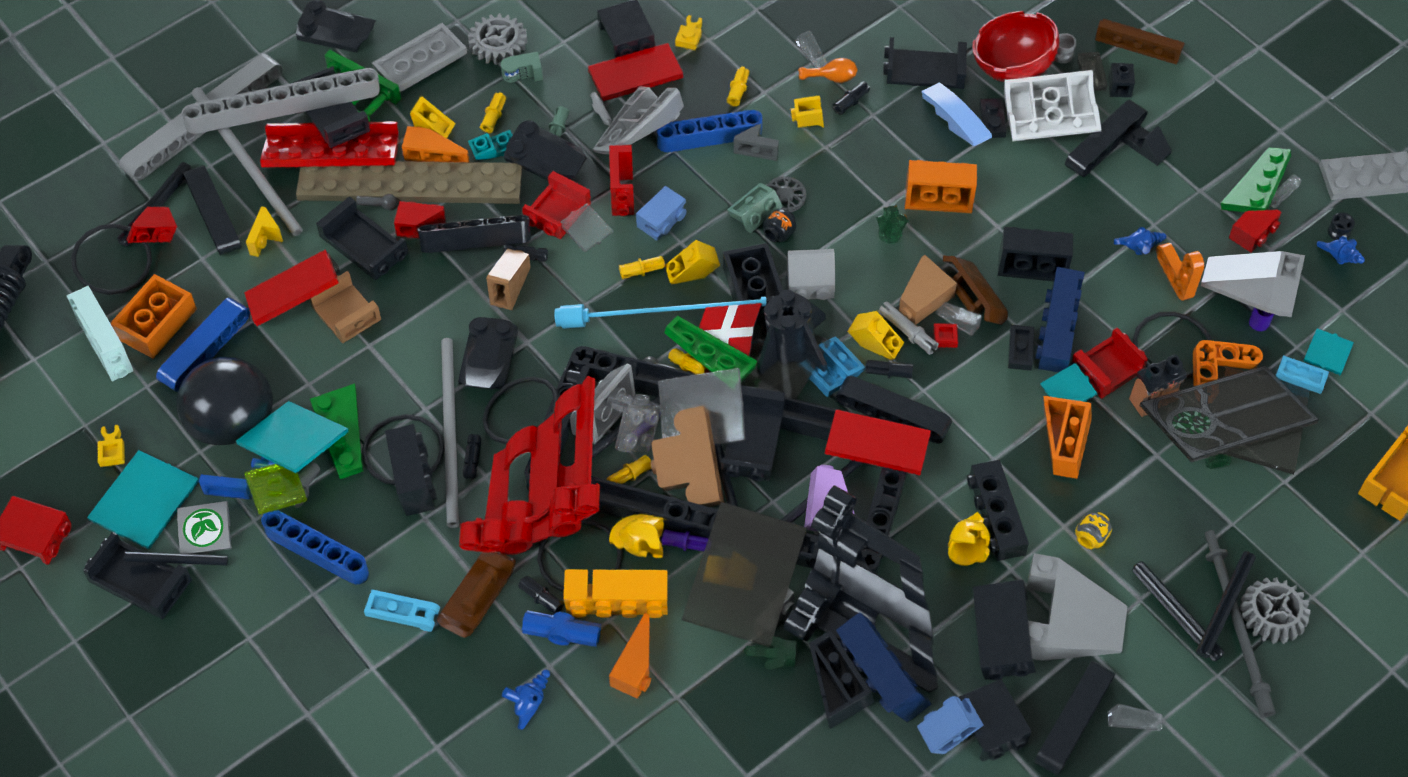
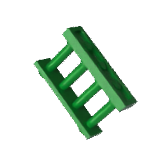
M332 50L325 54L327 68L333 66L335 74L365 68ZM378 75L380 92L364 110L369 122H371L370 116L384 101L397 104L401 100L399 85ZM359 100L352 101V104L355 106Z

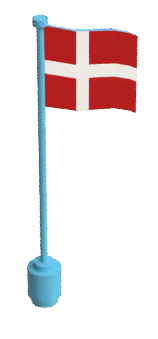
M761 297L760 300L589 313V309L585 308L584 304L563 305L560 308H555V323L557 327H562L563 329L580 328L586 326V322L590 321V317L705 309L699 328L750 356L754 326L761 305H767V298ZM707 368L704 370V374L702 375L706 377H716V375L713 374Z

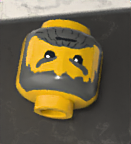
M1100 512L1086 513L1075 529L1077 541L1087 549L1101 548L1112 533V525L1109 522V518Z

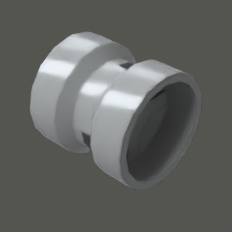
M1067 33L1059 34V48L1054 59L1056 62L1065 64L1073 59L1076 46L1075 37Z

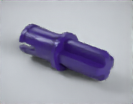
M665 529L662 545L683 548V551L693 549L709 552L712 548V539L690 535L688 531L680 533Z

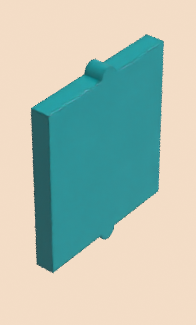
M1317 328L1303 361L1323 370L1341 375L1354 342L1341 338L1336 333L1331 334Z
M1076 363L1040 383V386L1049 397L1085 402L1097 395L1096 390L1088 381L1089 377L1082 373Z

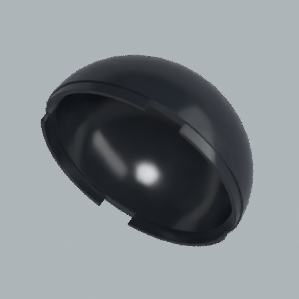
M217 357L202 362L186 375L177 394L176 407L182 426L193 438L211 445L235 444L236 440L271 414L273 394L267 378L253 364L235 357Z

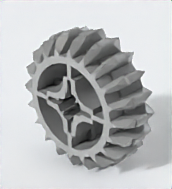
M1266 577L1262 583L1257 580L1253 586L1247 588L1241 598L1240 612H1242L1243 621H1247L1246 629H1254L1253 636L1260 634L1262 635V642L1270 638L1272 644H1275L1278 639L1284 644L1288 639L1291 641L1295 640L1307 627L1311 611L1307 608L1309 601L1302 600L1304 592L1297 593V585L1289 587L1287 580L1279 583L1276 577L1271 582ZM1278 607H1280L1278 611H1274L1272 614H1270L1272 610H1276Z

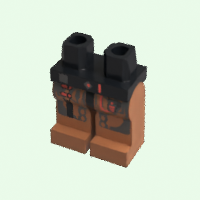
M1176 354L1157 364L1148 365L1147 368L1137 372L1136 376L1138 379L1135 381L1129 400L1141 417L1150 414L1141 403L1142 401L1178 391L1180 384L1187 377V373L1182 367L1183 363ZM1175 397L1161 400L1158 403V410L1160 407L1164 408L1180 400Z

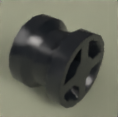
M1336 213L1328 227L1329 236L1334 240H1339L1342 236L1348 239L1355 225L1353 217L1347 213Z

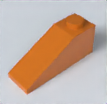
M407 126L402 144L405 161L469 162L468 150L429 128Z
M644 613L609 675L611 687L637 699L642 691L646 692L651 682L649 677V614Z

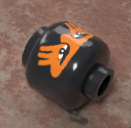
M777 209L764 220V235L772 242L782 243L786 241L797 228L795 216L788 210Z

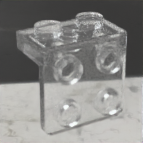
M619 393L618 397L608 396L606 406L623 412L615 449L621 452L650 451L652 441H654L661 405L649 401L650 397L642 394H636L635 397Z

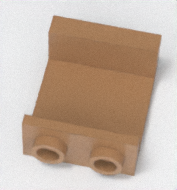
M348 271L337 276L339 281L337 285L310 298L313 310L342 343H345L381 320L378 305L374 301L368 303L352 285Z

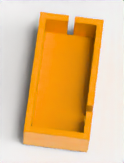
M1408 426L1365 479L1358 493L1376 506L1379 503L1382 504V510L1399 521L1408 513Z
M565 570L564 602L566 612L576 618L586 617V614H596L600 618H608L612 615L634 618L637 615H644V613L649 614L650 618H660L662 615H668L667 570H593V584H588V570Z

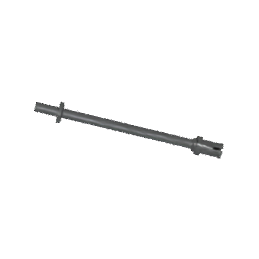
M1209 530L1205 532V537L1210 552L1206 554L1205 558L1208 562H1214L1224 593L1230 581L1223 560L1228 556V551L1220 549L1215 532ZM1236 600L1230 615L1253 683L1249 691L1251 696L1255 698L1260 717H1270L1276 714L1270 696L1271 687L1262 680Z

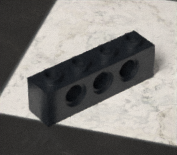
M1000 460L971 465L970 475H967V483L969 489L974 491L975 508L980 510L984 518L982 523L990 534V552L995 553L997 561L1025 556L1029 542ZM992 509H998L1001 512H995ZM999 530H1005L1008 533H1001Z

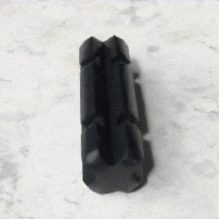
M505 245L503 249V254L507 249L523 251L529 254V259L533 261L535 258L537 261L543 262L548 259V249L538 248L536 250L535 247L517 245V248H515L514 245Z
M470 434L467 439L465 465L462 472L463 477L466 479H474L476 477V467L478 466L480 453L479 448L481 446V436L478 434Z

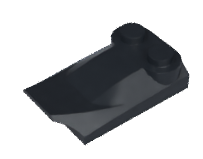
M314 0L309 2L304 8L298 21L296 37L298 41L357 53L361 43L368 39L376 20L327 8L323 1Z
M531 120L520 123L508 142L503 156L505 161L516 163L522 166V169L548 180V176L552 171L568 179L575 178L587 158L582 148L538 127L537 123Z
M487 317L473 319L469 324V335L458 383L466 387L490 390L494 388L501 389L507 383L518 335V326L503 319Z

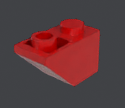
M403 201L399 202L394 220L397 236L419 239V227L428 224L446 223L444 206Z
M147 207L132 224L127 242H171L177 225L169 207Z
M1246 211L1233 224L1229 239L1249 252H1252L1257 246L1262 247L1268 238L1267 235L1269 233L1274 234L1280 226L1278 220L1281 211Z

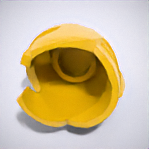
M979 512L958 522L950 534L948 555L958 565L968 566L975 562L983 563L989 556L990 534L982 523L984 518L980 516Z
M647 514L625 517L613 526L609 542L614 544L616 548L620 550L624 548L629 553L638 557H647V553H650L654 558H662L663 547L659 538L664 528L663 518Z

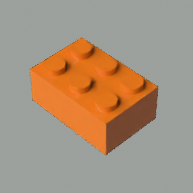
M909 160L905 189V209L972 213L977 187V164Z
M154 274L110 324L121 342L154 359L197 308L190 292Z

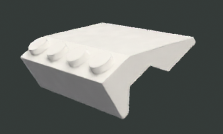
M1092 70L1005 80L1004 98L1012 141L1101 132L1098 105L1095 103Z

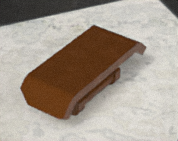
M943 256V262L954 264L959 271L952 277L957 283L955 293L967 308L971 317L976 316L985 307L984 320L1002 325L1008 318V311L975 264L955 256ZM964 279L978 298L975 303L961 285Z
M482 552L436 618V621L442 627L461 637L466 638L471 635L511 577L516 561L501 552Z

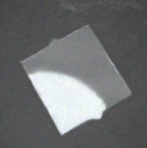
M588 203L578 210L572 211L571 215L561 221L562 228L584 252L596 244H601L604 238L613 233V230Z

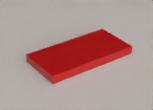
M668 43L588 66V72L603 102L634 93L639 87L651 88L683 78V71Z
M325 249L244 293L252 320L256 326H259L337 285L339 281L331 258Z
M836 409L825 454L921 475L931 430Z

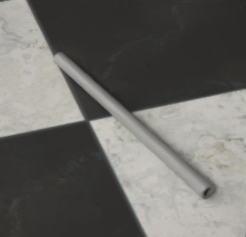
M200 87L192 90L191 94L198 103L209 100ZM229 127L217 129L293 236L300 235L303 229Z
M444 338L441 340L446 515L447 526L456 528L459 526L453 340Z

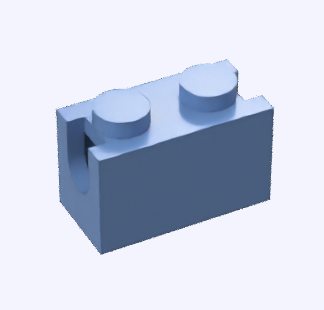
M663 187L636 213L637 228L658 241L663 235H667L670 232L672 226L677 221H681L685 217L687 211L683 208V205L686 203V199L668 187Z
M956 696L948 698L943 702V707L928 713L924 717V721L917 726L931 753L946 754L983 726L968 698L962 701Z

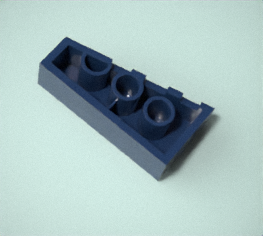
M1060 267L1056 269L1052 289H1047L1045 302L1049 303L1048 308L1044 307L1042 321H1045L1046 324L1045 327L1041 326L1038 340L1043 342L1042 346L1038 345L1035 359L1040 360L1038 369L1059 373L1069 365L1078 315L1077 311L1082 292L1081 286L1085 274L1083 271Z
M859 612L836 630L841 637L838 640L847 653L849 651L854 656L853 664L859 672L864 671L868 676V679L865 680L874 693L879 692L882 697L879 701L888 713L892 711L908 723L932 704L927 696L922 695L915 689L918 687V684L904 669L900 668L903 665L890 649H887L888 644L869 618L863 613Z

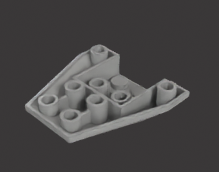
M1277 251L1208 257L1201 286L1267 313L1292 317L1305 255Z

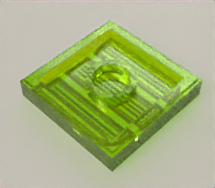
M278 464L244 472L245 480L258 515L307 501L298 473H294Z

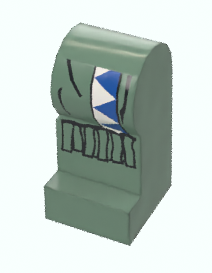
M538 51L507 57L501 62L502 78L506 82L513 83L519 79L534 77V81L543 80Z

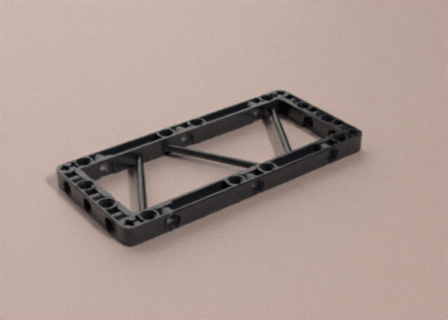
M579 346L573 350L556 389L558 398L569 388L582 384L587 376L593 377L595 381L600 382L611 371L627 363L632 366L635 391L655 396L653 400L592 447V459L667 400L694 407L704 405L709 410L719 474L730 511L729 513L591 476V484L596 485L598 483L600 485L598 512L621 518L636 514L662 517L664 521L663 529L680 533L688 531L690 535L710 538L714 543L814 569L819 550L818 536L787 528L806 512L808 497L776 524L748 518L740 514L730 476L721 473V461L724 458V453L712 411L729 415V413L734 414L737 388L733 390L722 380L586 346ZM785 397L780 429L828 441L836 409ZM554 398L551 401L544 421L547 420L552 412ZM572 412L562 419L560 457L569 437L568 430L571 425L570 416ZM531 454L524 472L528 491L530 485ZM851 460L840 470L843 478L848 477L863 462ZM882 467L866 522L887 536H890L908 473ZM887 482H894L895 484H894V485H891V484H888ZM673 514L681 515L679 517H672ZM875 523H882L884 525L878 526ZM722 526H723V527H727L728 529H726V530H721V529H719V527H722ZM864 545L861 549L864 560L870 570L878 574L884 555Z

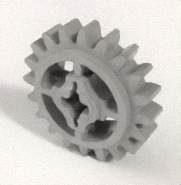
M490 14L489 19L482 17V23L475 22V28H470L471 34H468L469 48L472 49L473 55H478V60L486 58V63L494 60L495 65H497L498 61L514 55H521V50H526V29L523 28V23H517V18L510 20L509 15L502 18L501 14H498L497 17H493Z

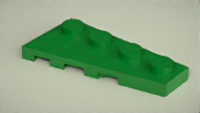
M678 315L666 326L664 334L733 390L756 367L757 360Z

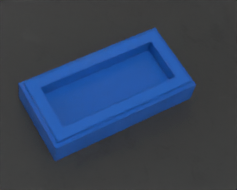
M202 474L199 479L204 495L249 500L253 495L250 481L247 479Z

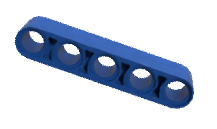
M746 110L670 122L657 129V147L663 152H673L734 142L736 135L758 124H761L762 134V114L757 110Z
M226 298L162 364L156 375L157 380L178 392L186 375L197 365L212 359L246 323L250 316L249 308L232 298Z
M269 510L263 514L261 522L270 540L352 584H362L368 579V567L365 558L361 554L279 510ZM299 534L297 537L291 538L292 535ZM320 545L315 549H311L312 546ZM340 556L338 559L332 560L333 557ZM355 567H361L359 570L352 571Z

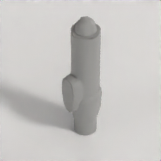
M592 92L590 97L593 104L591 105L596 114L600 115L603 123L609 126L612 119L603 101L596 92Z

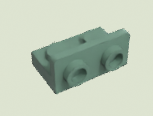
M759 183L729 207L727 211L731 217L742 222L746 231L751 233L763 224L764 220L773 211L781 209L783 205L774 189Z

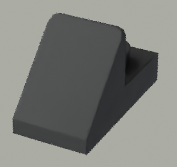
M761 124L734 137L735 154L777 161L779 140L761 137Z

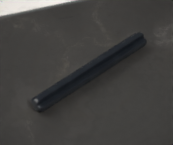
M181 162L127 226L132 227V224L147 207H162L185 180L183 172L191 170V166ZM123 230L117 237L118 243L125 247L130 244L127 242L129 231Z
M1248 551L1242 553L1197 647L1196 654L1203 658L1210 656L1256 559L1253 553Z
M1143 561L1135 564L1132 572L1199 645L1206 630ZM1217 642L1209 656L1212 661L1219 660L1225 653Z

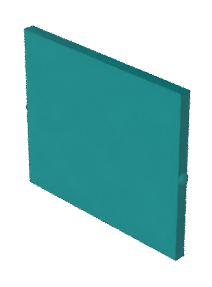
M288 401L236 440V443L259 456L297 473L348 433V428Z
M138 450L87 519L118 534V536H122L144 548L150 549L176 514L177 508L181 507L198 484L199 478L171 466L170 463H165Z

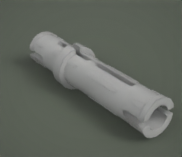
M888 301L883 303L886 308L881 305L878 311L880 315H883L907 335L911 343H916L929 355L934 353L931 348L936 350L939 343L928 336L921 326L917 327Z

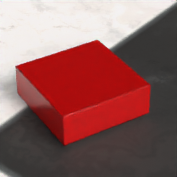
M934 323L933 335L934 341L939 343L938 347L957 348V324Z

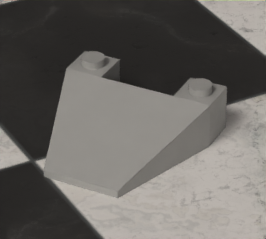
M1034 553L1029 570L1027 589L1052 594L1048 624L1028 621L1032 659L1045 661L1121 653L1127 605L1060 558Z

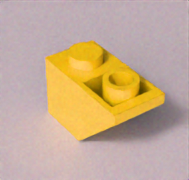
M695 240L665 264L671 284L705 278L720 266L715 247Z
M877 311L857 314L848 329V333L861 347L890 360L895 359L904 344V341Z

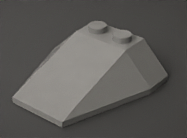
M639 87L625 102L592 150L595 153L609 154V146L631 145L662 126L676 120L680 115L679 111L684 107L679 90L677 88H666L657 97L649 87Z

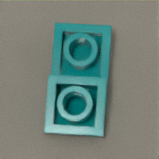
M511 130L491 138L486 133L469 140L468 143L476 160L504 156L507 144L513 135Z

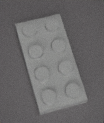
M441 23L372 62V66L380 76L398 84L399 90L402 92L466 55L467 47Z
M1407 151L1324 159L1320 161L1319 167L1331 200L1408 193Z

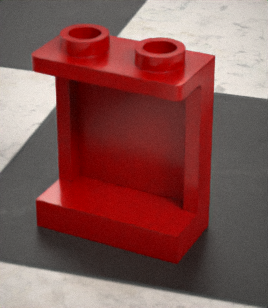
M632 145L609 146L612 216L634 215L633 184H620V180H633Z
M552 171L548 176L549 185L531 206L525 204L522 210L523 215L529 216L530 226H535L543 230L547 235L561 240L591 204V197L588 188Z
M1115 328L1110 338L1088 352L1084 353L1082 350L1074 353L1071 365L1076 363L1082 373L1089 377L1088 381L1102 399L1135 378L1138 371L1145 369L1148 358L1141 349H1138L1131 342L1126 333H1123L1119 328Z
M12 496L0 516V550L5 551L6 547H10L38 556L44 564L49 565L52 558L57 556L59 546L64 537L69 535L71 522L66 512Z

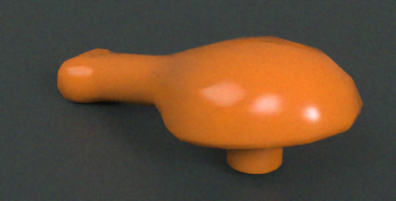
M837 58L830 61L824 67L810 69L800 67L798 72L800 80L821 76L835 83H844L852 80L856 76L858 69L856 64L850 59Z

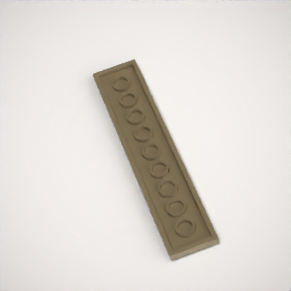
M396 161L395 165L300 167L296 197L298 201H344L350 196L356 201V196L384 197L386 194H393L399 202L520 204L522 166L516 163Z

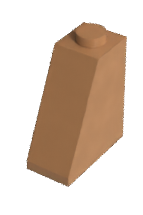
M507 249L486 278L490 305L509 310L513 309L531 268L529 254Z
M924 255L921 257L900 298L899 312L916 325L955 297L957 283Z

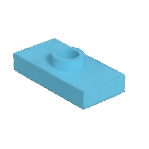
M1283 355L1276 377L1282 381L1321 394L1329 371Z

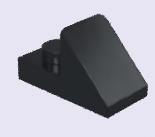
M1137 124L1123 139V143L1157 166L1172 152L1159 126L1148 132Z

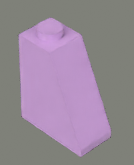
M830 465L817 466L811 473L804 529L817 531L811 528L812 521L817 512L823 507L824 499L834 485L848 492L842 472L834 470V467Z

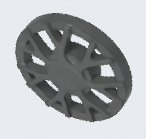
M782 176L771 180L767 184L768 187L777 189L776 194L781 203H788L787 208L782 207L781 209L794 212L804 205L806 189L797 179ZM784 182V186L780 187L778 183ZM789 183L795 184V186L792 188L788 185ZM794 191H802V194H794ZM794 198L799 201L797 205L792 202Z

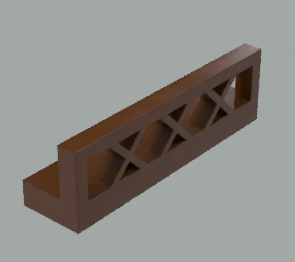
M1107 19L1100 20L1095 38L1096 41L1176 65L1185 42Z

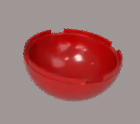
M1024 11L1000 15L981 27L978 36L973 40V54L979 67L989 77L1003 83L1009 79L1040 76L1051 66L1059 48V32L1056 24L1048 16L1036 12V15L1024 14Z

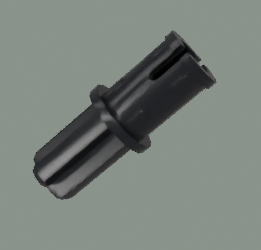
M863 81L851 91L847 90L842 98L832 104L834 106L833 110L838 115H842L851 106H856L858 100L870 91L868 84Z
M867 360L865 371L867 374L885 375L888 378L894 376L911 379L913 364L892 362V360H889V362Z
M525 576L520 580L518 587L532 597L535 604L540 603L552 612L553 615L556 612H561L565 603L551 594L548 587H542L529 576Z

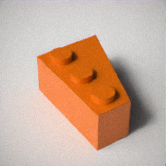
M1043 396L1053 475L1078 479L1092 419L1091 403Z

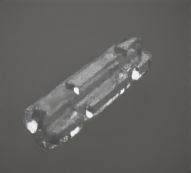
M1295 174L1291 175L1288 181H1285L1276 190L1270 205L1273 208L1278 207L1282 201L1300 186L1301 178Z

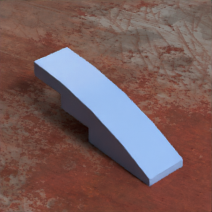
M941 83L922 91L923 99L935 106L936 114L948 122L949 130L972 146L992 138L990 131L972 110Z

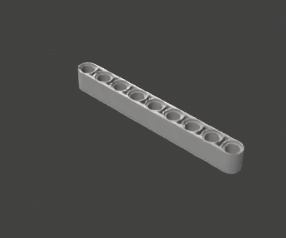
M261 54L206 94L209 100L265 89L281 76L283 67L269 55ZM181 113L127 152L120 159L119 167L135 181H140L206 132L198 134L189 133Z
M364 68L189 104L183 108L182 116L187 131L192 134H198L362 100L379 94L378 73L372 68Z

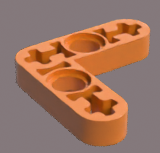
M1171 243L1158 245L1156 247L1158 261L1178 298L1181 301L1194 298L1204 270V260L1199 251L1187 253L1181 262Z
M1210 340L1200 341L1193 350L1194 386L1217 380L1218 366L1243 369L1256 368L1263 359L1262 351L1253 345ZM1202 348L1205 349V352H1206V353H1209V354L1207 355L1205 361H1203L1204 358H1205V356H1204V352L1201 351ZM1222 351H1230L1233 354V359H1226ZM1251 354V357L1255 359L1252 361L1251 358L1247 355ZM1200 369H1208L1211 372V377L1206 378L1202 376ZM1218 384L1206 388L1207 394L1210 395L1208 406L1213 404L1218 397ZM1194 390V398L1201 405V395L1197 390Z

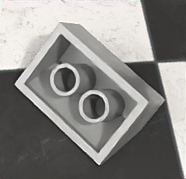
M628 363L611 371L595 388L594 444L598 443L636 399L632 366ZM573 411L570 416L571 430L575 436L577 411Z

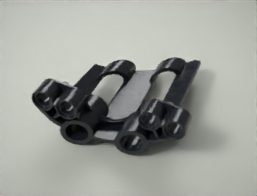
M834 485L827 493L823 507L817 512L812 521L811 528L819 532V550L814 569L808 575L805 588L798 598L795 610L791 612L785 622L784 629L805 642L811 638L817 628L825 633L832 630L837 640H839L841 637L836 630L859 612L869 618L875 628L876 617L878 614H882L909 630L912 656L886 642L888 644L887 649H890L903 664L900 668L904 669L915 680L919 688L928 693L938 689V679L933 659L934 640L929 604L926 602L924 593V575L920 556L853 514L857 497ZM864 545L900 565L903 589L870 570L861 552Z

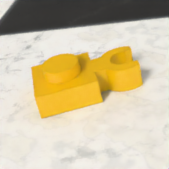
M691 15L687 16L686 26L681 25L675 40V46L696 50L701 37L702 18L699 17L698 21L693 23L691 22Z
M115 425V430L111 434H108L105 426L101 428V434L105 441H98V463L100 467L125 464L124 441L120 438L121 430L118 425Z

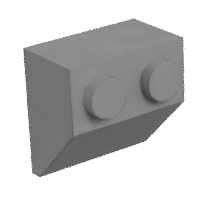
M834 249L788 251L787 290H792L806 299L826 300L834 298Z

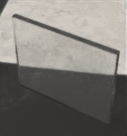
M739 368L658 381L662 438L681 434L674 426V418L679 411L704 405L709 410L714 445L745 440L744 403L742 402Z

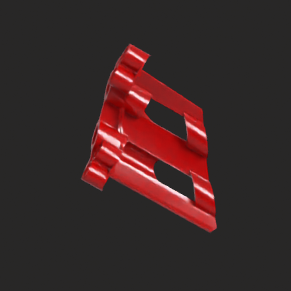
M587 376L582 384H577L566 390L556 401L554 413L538 427L533 425L521 429L510 438L505 449L494 454L485 519L476 518V521L460 523L459 547L461 549L486 553L501 552L505 555L520 554L529 550L532 543L552 536L566 537L578 532L581 528V521L599 511L600 485L598 483L596 485L591 484L595 378ZM577 411L575 463L567 467L560 463L562 419L567 414ZM530 452L528 502L508 501L510 465L519 455Z

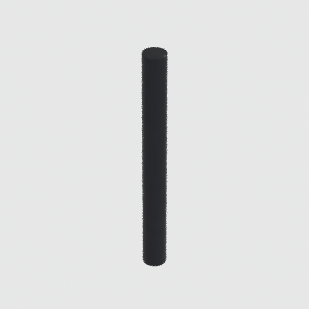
M125 552L124 562L227 566L228 556Z

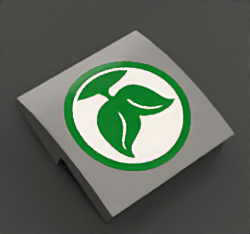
M227 501L177 508L180 554H201L232 549Z

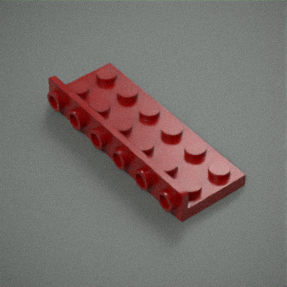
M369 122L370 132L332 148L328 146L313 123L266 124L267 138L260 158L261 167L395 165L399 146L398 123Z

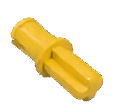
M743 66L737 69L735 78L730 83L731 89L726 100L731 106H738L740 104L742 94L747 89L746 82L750 72L749 69Z
M495 93L490 105L485 109L486 114L480 129L486 133L493 132L497 120L502 116L501 110L506 101V96L503 93Z
M662 256L643 261L639 258L638 261L619 265L620 276L622 280L632 276H645L646 272L664 268L665 262Z
M678 348L672 349L669 353L670 362L679 365L683 371H691L699 375L704 374L706 367L689 353H684Z
M643 455L630 464L625 463L623 469L610 475L606 480L620 484L629 480L635 481L636 477L652 469L651 459L647 455Z

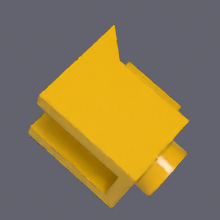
M820 95L794 99L795 108L791 109L792 122L797 121L798 128L819 125L824 128Z

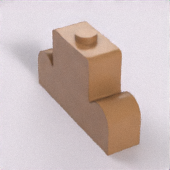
M704 405L681 410L674 418V426L681 434L652 441L654 460H651V468L653 474L657 475L658 486L665 491L687 487L686 497L689 502L707 507L723 505L725 503L709 410Z

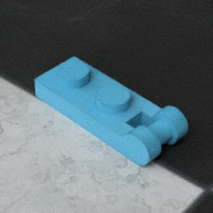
M371 590L364 614L372 618L419 627L424 631L430 632L433 631L435 625L433 620L438 615L440 606L433 602ZM418 612H425L424 617L417 616Z

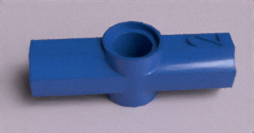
M527 610L523 618L522 633L548 638L550 642L557 645H568L571 642L597 647L600 640L601 624L576 620L575 617L564 612H556L554 615Z

